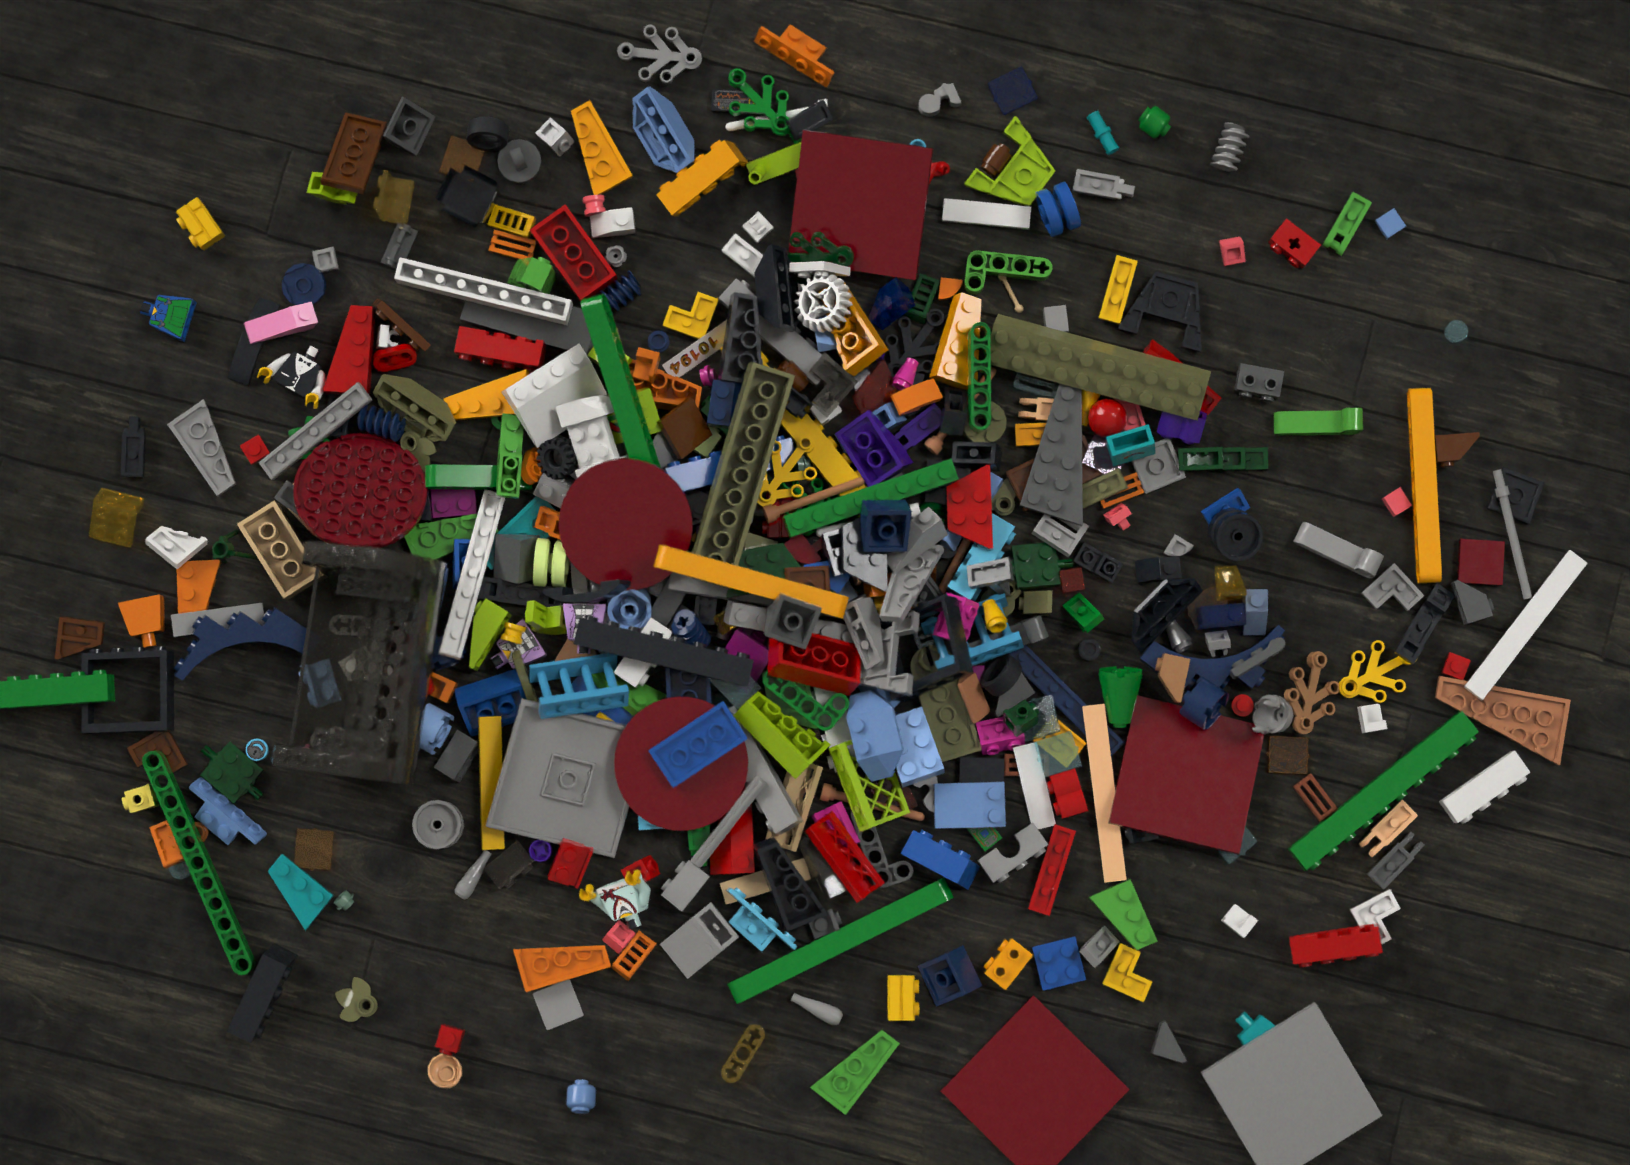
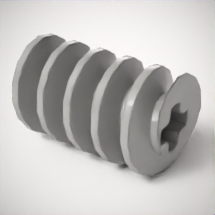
M1227 122L1224 124L1226 130L1221 132L1223 138H1220L1218 141L1221 146H1217L1215 149L1218 154L1213 155L1212 158L1215 162H1212L1210 165L1224 171H1237L1238 168L1233 163H1240L1241 160L1236 155H1243V151L1239 149V146H1246L1242 138L1248 139L1249 135L1244 132L1245 128Z

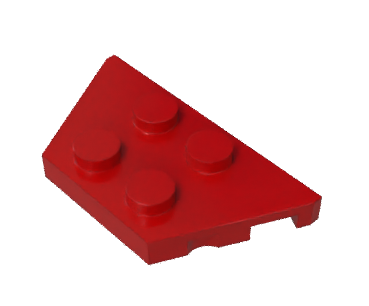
M986 465L947 486L948 532L993 550L991 467Z

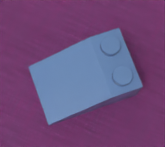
M1004 782L933 784L935 828L1006 827Z

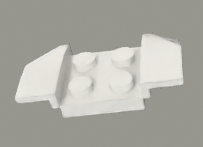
M593 396L555 406L561 427L567 426L579 465V469L575 470L577 478L596 464L611 459L629 458L628 454L619 457L607 418V414L614 412L609 396Z

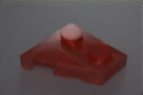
M880 360L877 363L876 368L867 376L861 388L852 396L860 415L867 410L873 412L884 404L893 402L891 395L899 392L892 385L894 380L885 360Z

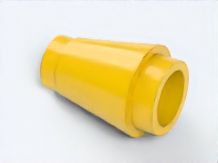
M994 599L986 600L982 604L986 628L992 633H999L1007 627V618Z

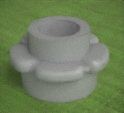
M621 246L609 247L606 250L605 260L609 265L619 267L622 265V262L626 261L627 255Z

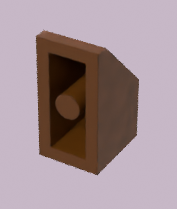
M1480 433L1435 435L1436 464H1440L1441 467L1454 466V463L1459 461L1480 437Z

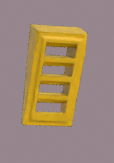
M495 205L487 225L517 236L530 238V229L534 227L536 218L519 211ZM498 212H503L500 222L496 223ZM507 214L511 215L507 226L503 225ZM514 218H519L516 227L512 228ZM526 220V224L523 231L519 230L522 221Z

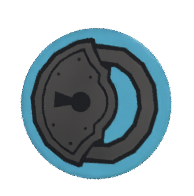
M253 739L246 746L247 756L254 761L265 759L269 753L268 744L262 739Z

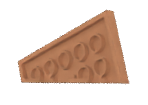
M1438 676L1435 699L1459 712L1463 711L1466 716L1556 765H1560L1571 700L1493 686L1481 701L1464 688L1468 681Z

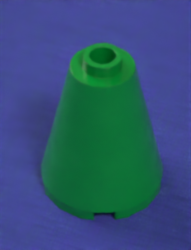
M1117 666L1100 668L1098 675L1108 722L1112 723L1113 727L1124 728L1126 724L1131 723L1143 676L1142 669L1124 666V669L1117 668Z

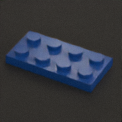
M722 701L648 751L674 788L748 738L724 701Z

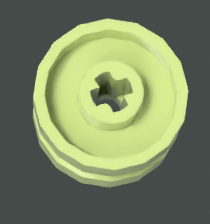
M537 538L534 554L533 586L546 587L551 574V584L554 588L566 587L570 560L565 553L561 540L555 542L553 553H551L550 540Z

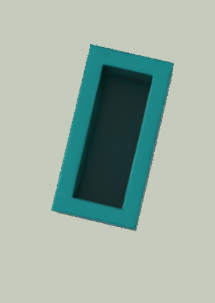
M1149 424L1106 437L1107 449L1113 466L1156 454L1155 442Z

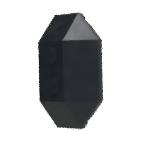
M770 244L754 272L758 313L776 328L794 332L800 321L797 318L799 314L794 310L799 306L794 302L799 299V296L796 294L798 292L796 273L789 272L790 263L792 262L788 258L787 249Z
M1194 578L1165 579L1134 610L1131 641L1139 652L1142 653L1203 592Z

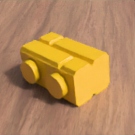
M198 197L176 211L179 216L176 219L183 230L186 228L189 230L191 235L188 238L195 248L199 246L202 250H206L225 236Z
M888 975V1021H914L915 1016H919V1002H915V993H919V980H915V975Z

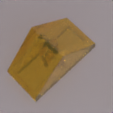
M1215 566L1217 601L1239 600L1247 595L1237 566Z

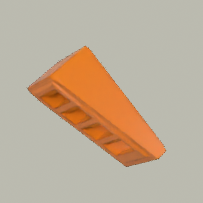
M638 931L612 964L611 968L629 981L657 943L641 931ZM637 940H640L648 948L646 950L636 943ZM631 948H635L643 955L639 957L636 953H634L631 950ZM629 955L631 958L637 961L636 964H633L631 961L625 958V956ZM623 962L625 965L631 968V970L627 971L619 964Z

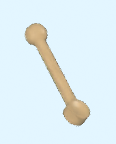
M998 276L999 280L1003 281L1015 304V311L1021 313L1023 306L1018 303L1006 276Z

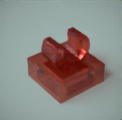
M1082 568L1059 571L1063 593L1085 590Z

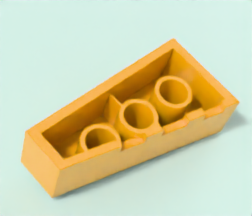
M718 140L710 147V152L696 157L694 164L689 169L686 167L676 174L677 178L674 181H668L659 188L661 191L656 195L672 216H678L700 200L699 194L703 193L705 195L715 189L718 180L723 181L734 175V168L739 165L742 168L746 166L748 161L733 142L726 140L721 142V140Z
M828 287L820 289L818 293H821L824 289H827ZM851 293L852 297L848 301L852 302L853 305L847 308L851 314H845L844 318H846L847 322L840 321V328L833 326V332L831 333L835 337L838 354L841 355L844 371L856 376L887 352L888 348Z
M962 292L953 296L929 376L930 379L934 378L938 382L958 389H964L968 392V332L975 323L981 320V299ZM980 328L974 329V335L977 338H980ZM979 350L974 351V357L979 360ZM976 372V373L974 374V378H975V380H976L977 382H978V372Z

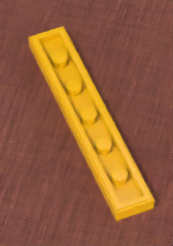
M501 716L478 717L481 849H505L504 831L486 827V821L502 768Z

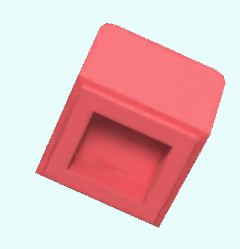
M1241 237L1219 241L1224 266L1246 262L1244 242Z
M1401 487L1382 498V501L1393 517L1412 506Z
M619 919L602 940L616 953L620 954L636 933Z

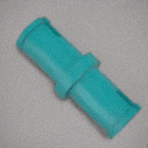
M1095 111L1089 114L1086 118L1095 131L1094 136L1100 140L1107 155L1118 151L1120 148L1110 133L1112 130L1109 126H1106L1100 112Z

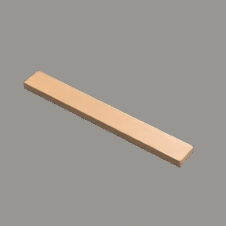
M1105 704L1082 706L1104 883L1126 880L1120 826L1108 824L1115 795V784Z

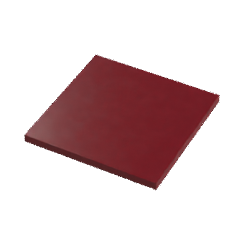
M803 130L790 237L794 232H800L811 243L813 233L822 232L825 238L837 247L845 245L852 249L854 260L851 265L847 266L851 267L850 270L916 280L934 148ZM789 243V253H808L802 247H793ZM823 246L817 247L822 252H829Z
M1137 695L1108 824L1239 855L1264 734L1256 733L1252 730V728L1256 727L1254 723L1221 715L1209 729L1203 730L1179 714L1182 706Z
M1033 995L945 1085L941 1092L1015 1165H1057L1130 1089Z

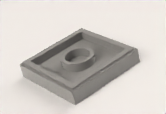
M1165 438L1155 442L1156 454L1131 461L1141 482L1144 494L1186 478L1184 471H1179V459L1170 439Z

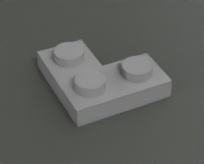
M1395 563L1361 593L1375 609H1378L1388 598L1393 596L1406 611L1424 597L1422 592Z

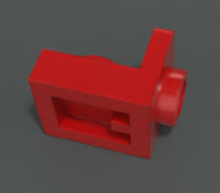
M651 855L621 870L624 878L627 871H630L633 875L635 870H639L645 882L660 875L658 864Z

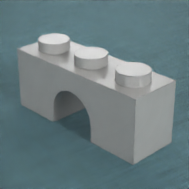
M1034 823L1029 824L1014 835L1019 843V851L1014 857L1006 858L1000 854L997 848H994L977 860L992 882L997 880L998 883H1001L1010 876L1008 874L1009 871L1014 868L1018 871L1027 865L1026 860L1033 855L1037 858L1046 852L1044 847L1048 844Z

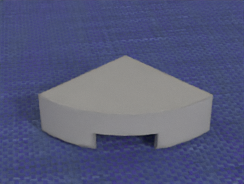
M1175 534L1163 554L1171 557L1182 556L1189 552L1194 545Z

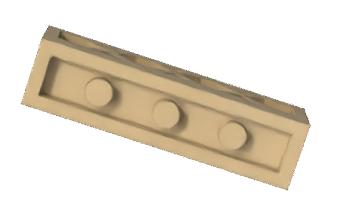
M811 764L796 779L789 772L786 773L783 785L803 822L782 835L775 834V832L772 833L768 829L765 840L774 837L782 848L794 852L797 851L823 767ZM812 769H814L812 778L810 779L809 777ZM792 835L793 837L790 845H788L790 836Z

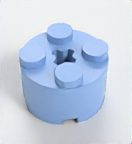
M645 588L625 590L607 600L609 620L620 623V628L628 629L629 626H634L642 629L651 618V598ZM633 605V608H631V607H628L627 609L625 608V606Z
M431 703L426 705L420 704L415 714L417 717L413 724L410 723L408 725L405 735L408 736L409 743L433 755L436 753L434 748H441L452 728L448 724L450 720L454 721V716Z

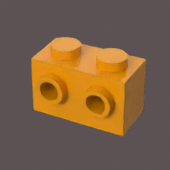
M1012 938L1009 941L1005 939L997 949L1000 952L994 959L991 956L983 966L986 969L984 974L1005 990L1033 956V954Z

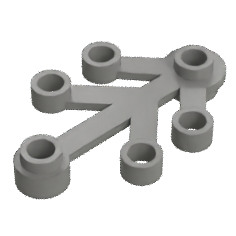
M653 25L645 26L643 32L644 36L650 39L658 50L634 48L628 42L620 44L617 49L618 56L623 61H630L634 57L658 59L649 67H643L639 70L638 75L643 82L649 81L653 74L670 61L679 63L672 69L661 72L660 79L664 84H670L673 78L686 68L690 70L696 69L702 62L699 50L688 48L678 36V31L674 27L667 28L665 36L668 41L675 44L680 53L671 52L659 37ZM648 29H653L654 34L648 35L646 34V31ZM670 31H674L676 35L675 37L670 38L668 36V33ZM627 47L630 49V52L623 54L622 49ZM694 55L695 59L688 61L687 56ZM647 71L649 72V76L647 78H643L641 76V73ZM670 74L671 78L664 80L663 75Z

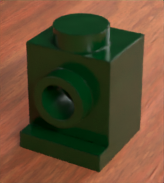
M1024 699L1009 710L1003 711V722L1018 737L1038 724V708L1034 703L1028 704Z

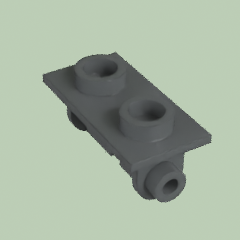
M398 223L381 263L397 269L399 258H407L418 231L412 229L407 224Z

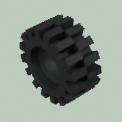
M556 437L540 445L541 448L537 450V453L540 455L536 456V460L541 461V463H538V467H543L541 472H547V477H552V479L562 478L574 473L573 471L577 469L575 464H578L573 446H571V440L566 441L567 438ZM554 450H558L562 456L561 466L557 465L554 460Z

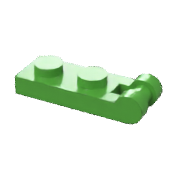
M1352 192L1322 246L1330 247L1336 250L1338 255L1342 256L1372 202ZM1336 234L1344 238L1341 243L1334 240Z

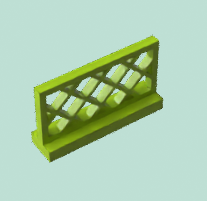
M852 740L828 748L860 832L910 813L895 772L892 777L886 778L893 785L890 793L882 788L885 779L879 780L877 786L868 781L867 775L865 778L858 776L856 770L859 763L854 756L850 755L847 747L853 744ZM866 786L876 790L873 799L866 797L864 792ZM880 792L889 797L886 806L876 802ZM893 799L899 802L902 809L901 812L897 813L889 809ZM874 806L883 810L881 819L875 821L872 813Z

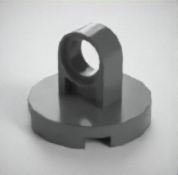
M521 139L510 141L505 148L501 149L498 156L499 170L504 178L517 184L528 183L537 176L542 164L541 155L536 146L529 141Z

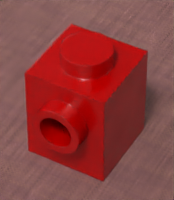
M447 1024L441 1025L435 1047L440 1048L439 1052L447 1055L459 1052L465 1030Z

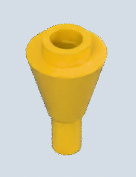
M1081 389L1082 425L1088 426L1089 410L1099 400L1101 394Z

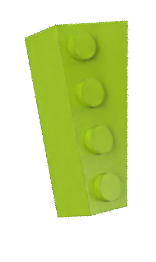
M758 691L733 715L795 779L831 745L826 740L821 742L815 737L816 733L809 728L805 730L797 724L798 720L793 716L784 715L779 706Z

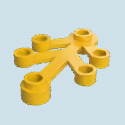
M802 435L798 438L796 450L783 467L780 457L781 444L775 441L779 449L772 451L771 454L774 479L769 484L767 473L765 474L757 501L760 506L773 505L777 499L801 498L803 496L804 489L799 484L793 485L791 489L777 490V488L784 482L813 481L816 478L817 471L814 467H807L804 471L790 472L803 454H808L813 450L815 443L811 436ZM803 440H808L810 442V445L808 447H804L801 442ZM809 470L814 472V476L811 478L806 475V472ZM800 488L801 494L795 495L793 489ZM764 492H768L770 494V498L764 499L762 497V494Z
M1376 640L1370 646L1372 653L1366 673L1358 677L1361 663L1365 661V654L1362 651L1352 653V665L1349 675L1339 682V692L1344 697L1353 698L1359 694L1372 698L1376 703L1384 702L1387 697L1385 691H1374L1362 686L1368 682L1392 688L1396 693L1405 690L1406 683L1403 680H1394L1381 675L1402 664H1411L1398 656L1377 667L1385 645L1382 641ZM1375 643L1381 645L1380 651L1374 649ZM1356 653L1362 655V660L1359 662L1354 658ZM1396 682L1402 683L1401 690L1395 688ZM1347 683L1353 685L1352 691L1346 690ZM1377 692L1383 694L1382 700L1376 699Z

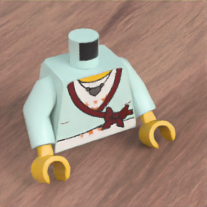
M635 870L633 875L630 871H627L624 879L606 884L596 889L597 892H593L594 887L591 884L586 885V891L582 888L580 889V899L583 901L590 900L610 916L613 921L625 918L629 929L641 925L637 913L648 908L650 887L643 880L639 870Z

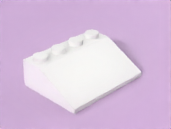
M580 343L502 391V394L536 448L540 447L545 441L567 430V426L561 427L555 406L583 398L607 395L590 359Z

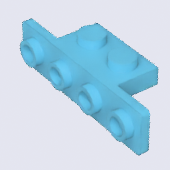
M737 887L734 890L732 888L726 890L742 905L728 923L762 952L775 936L780 938L791 949L795 950L797 948L794 944L795 938L788 932L784 934L777 929L779 924L771 917L766 919L760 913L763 910L754 902L749 904L744 900L746 895Z

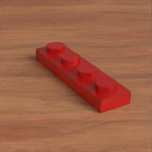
M1054 824L1028 906L1029 910L1050 916L1076 831Z

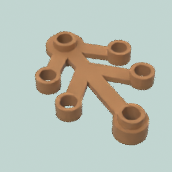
M1320 651L1311 652L1307 657V664L1311 668L1307 687L1303 681L1304 670L1302 668L1296 667L1289 671V677L1294 681L1297 689H1287L1284 692V698L1293 709L1295 717L1293 718L1292 726L1299 734L1310 733L1315 721L1323 716L1333 715L1335 712V705L1332 702H1325L1321 704L1320 709L1311 713L1312 705L1326 696L1337 694L1340 691L1339 683L1330 681L1325 684V687L1316 692L1321 668L1327 663L1326 655ZM1299 696H1301L1304 702L1302 708L1298 702Z

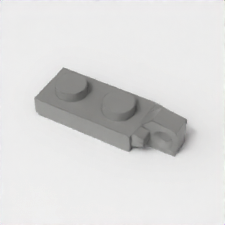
M1077 169L1072 192L1121 200L1122 196L1133 197L1135 186L1124 184L1125 180L1120 179L1118 176Z

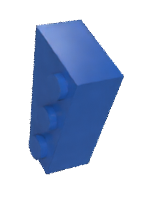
M913 830L901 854L968 890L981 867L969 860L971 855L960 849L958 853L950 850L952 845L941 839L939 843L931 840L933 835L924 830H921L920 833Z

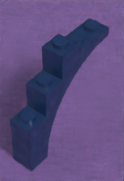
M275 607L272 611L270 609L266 611L261 619L264 621L262 625L241 611L230 616L227 621L228 628H225L204 614L202 618L198 616L191 626L194 628L192 633L199 639L197 641L192 640L186 649L189 652L186 658H180L175 665V676L183 681L189 672L207 656L222 648L238 643L256 641L277 643L293 648L308 656L320 637Z
M1277 625L1263 640L1252 648L1237 655L1220 659H1199L1183 656L1153 641L1139 660L1158 674L1155 666L1157 658H1161L1162 654L1188 658L1190 663L1184 689L1189 690L1196 681L1193 678L1194 676L1198 678L1202 676L1223 689L1230 681L1228 675L1230 670L1233 669L1232 664L1242 658L1244 661L1252 657L1250 654L1260 647L1263 650L1266 649L1269 642L1275 638L1281 637L1284 639L1285 637L1282 634L1285 630ZM1257 666L1237 678V680L1248 689H1252L1254 686L1258 688L1265 679L1262 676L1265 670Z

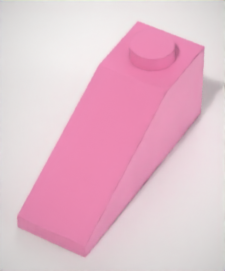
M308 302L244 323L249 342L253 344L311 330L318 323L312 302Z

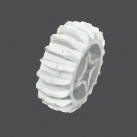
M814 274V280L807 278V285L800 284L803 290L802 292H796L799 299L794 302L799 306L794 310L799 314L797 318L803 322V326L809 327L814 332L818 330V332L824 333L825 330L833 332V326L840 328V321L847 322L844 316L845 314H851L847 308L853 305L852 302L848 301L852 295L848 292L850 288L844 284L842 279L837 278L833 274L828 275V277H818ZM828 287L827 289H824L821 293H817L820 289ZM826 313H830L827 317L819 319L820 316L823 317Z

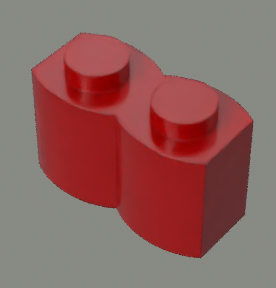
M1075 768L1049 776L1050 781L1046 782L1049 794H1054L1056 802L1053 803L1056 816L1060 815L1061 819L1088 811Z

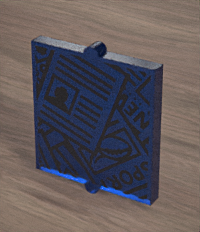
M1022 66L988 83L994 96V102L998 103L1003 115L1038 99L1031 85L1032 81L1028 79Z

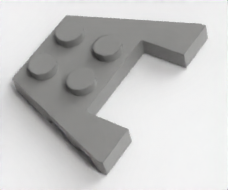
M912 611L908 613V617L903 622H892V626L885 630L881 628L884 661L866 670L861 660L859 685L912 695L914 676L909 673L895 675L899 636L918 633L919 613Z

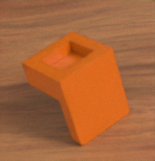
M638 347L633 378L654 383L660 362V352Z
M432 672L431 679L434 682L435 692L431 696L449 704L458 683Z

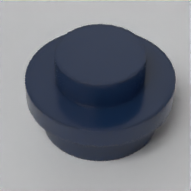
M654 331L649 335L648 346L652 351L661 353L669 347V337L665 332Z

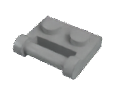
M1044 514L1031 534L1069 558L1089 525L1083 522V526L1061 520L1077 531L1075 534L1050 518L1051 516Z

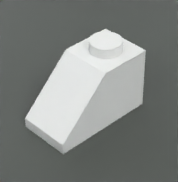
M632 207L608 210L590 216L592 239L636 234Z

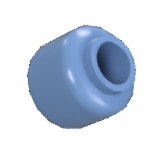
M575 1080V1084L568 1086L566 1105L572 1109V1113L586 1114L595 1107L596 1089L588 1084L587 1080Z

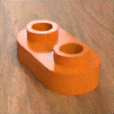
M536 447L525 452L521 466V477L529 485L538 482L543 474L541 472L543 467H538V463H541V461L536 460V456L540 455L537 453L539 448Z

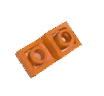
M934 378L891 395L899 416L918 411L922 406L939 402L943 398Z

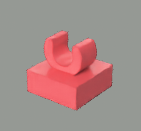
M1122 503L1103 514L1107 522L1112 526L1117 524L1122 530L1130 526L1126 517L1131 515V512Z

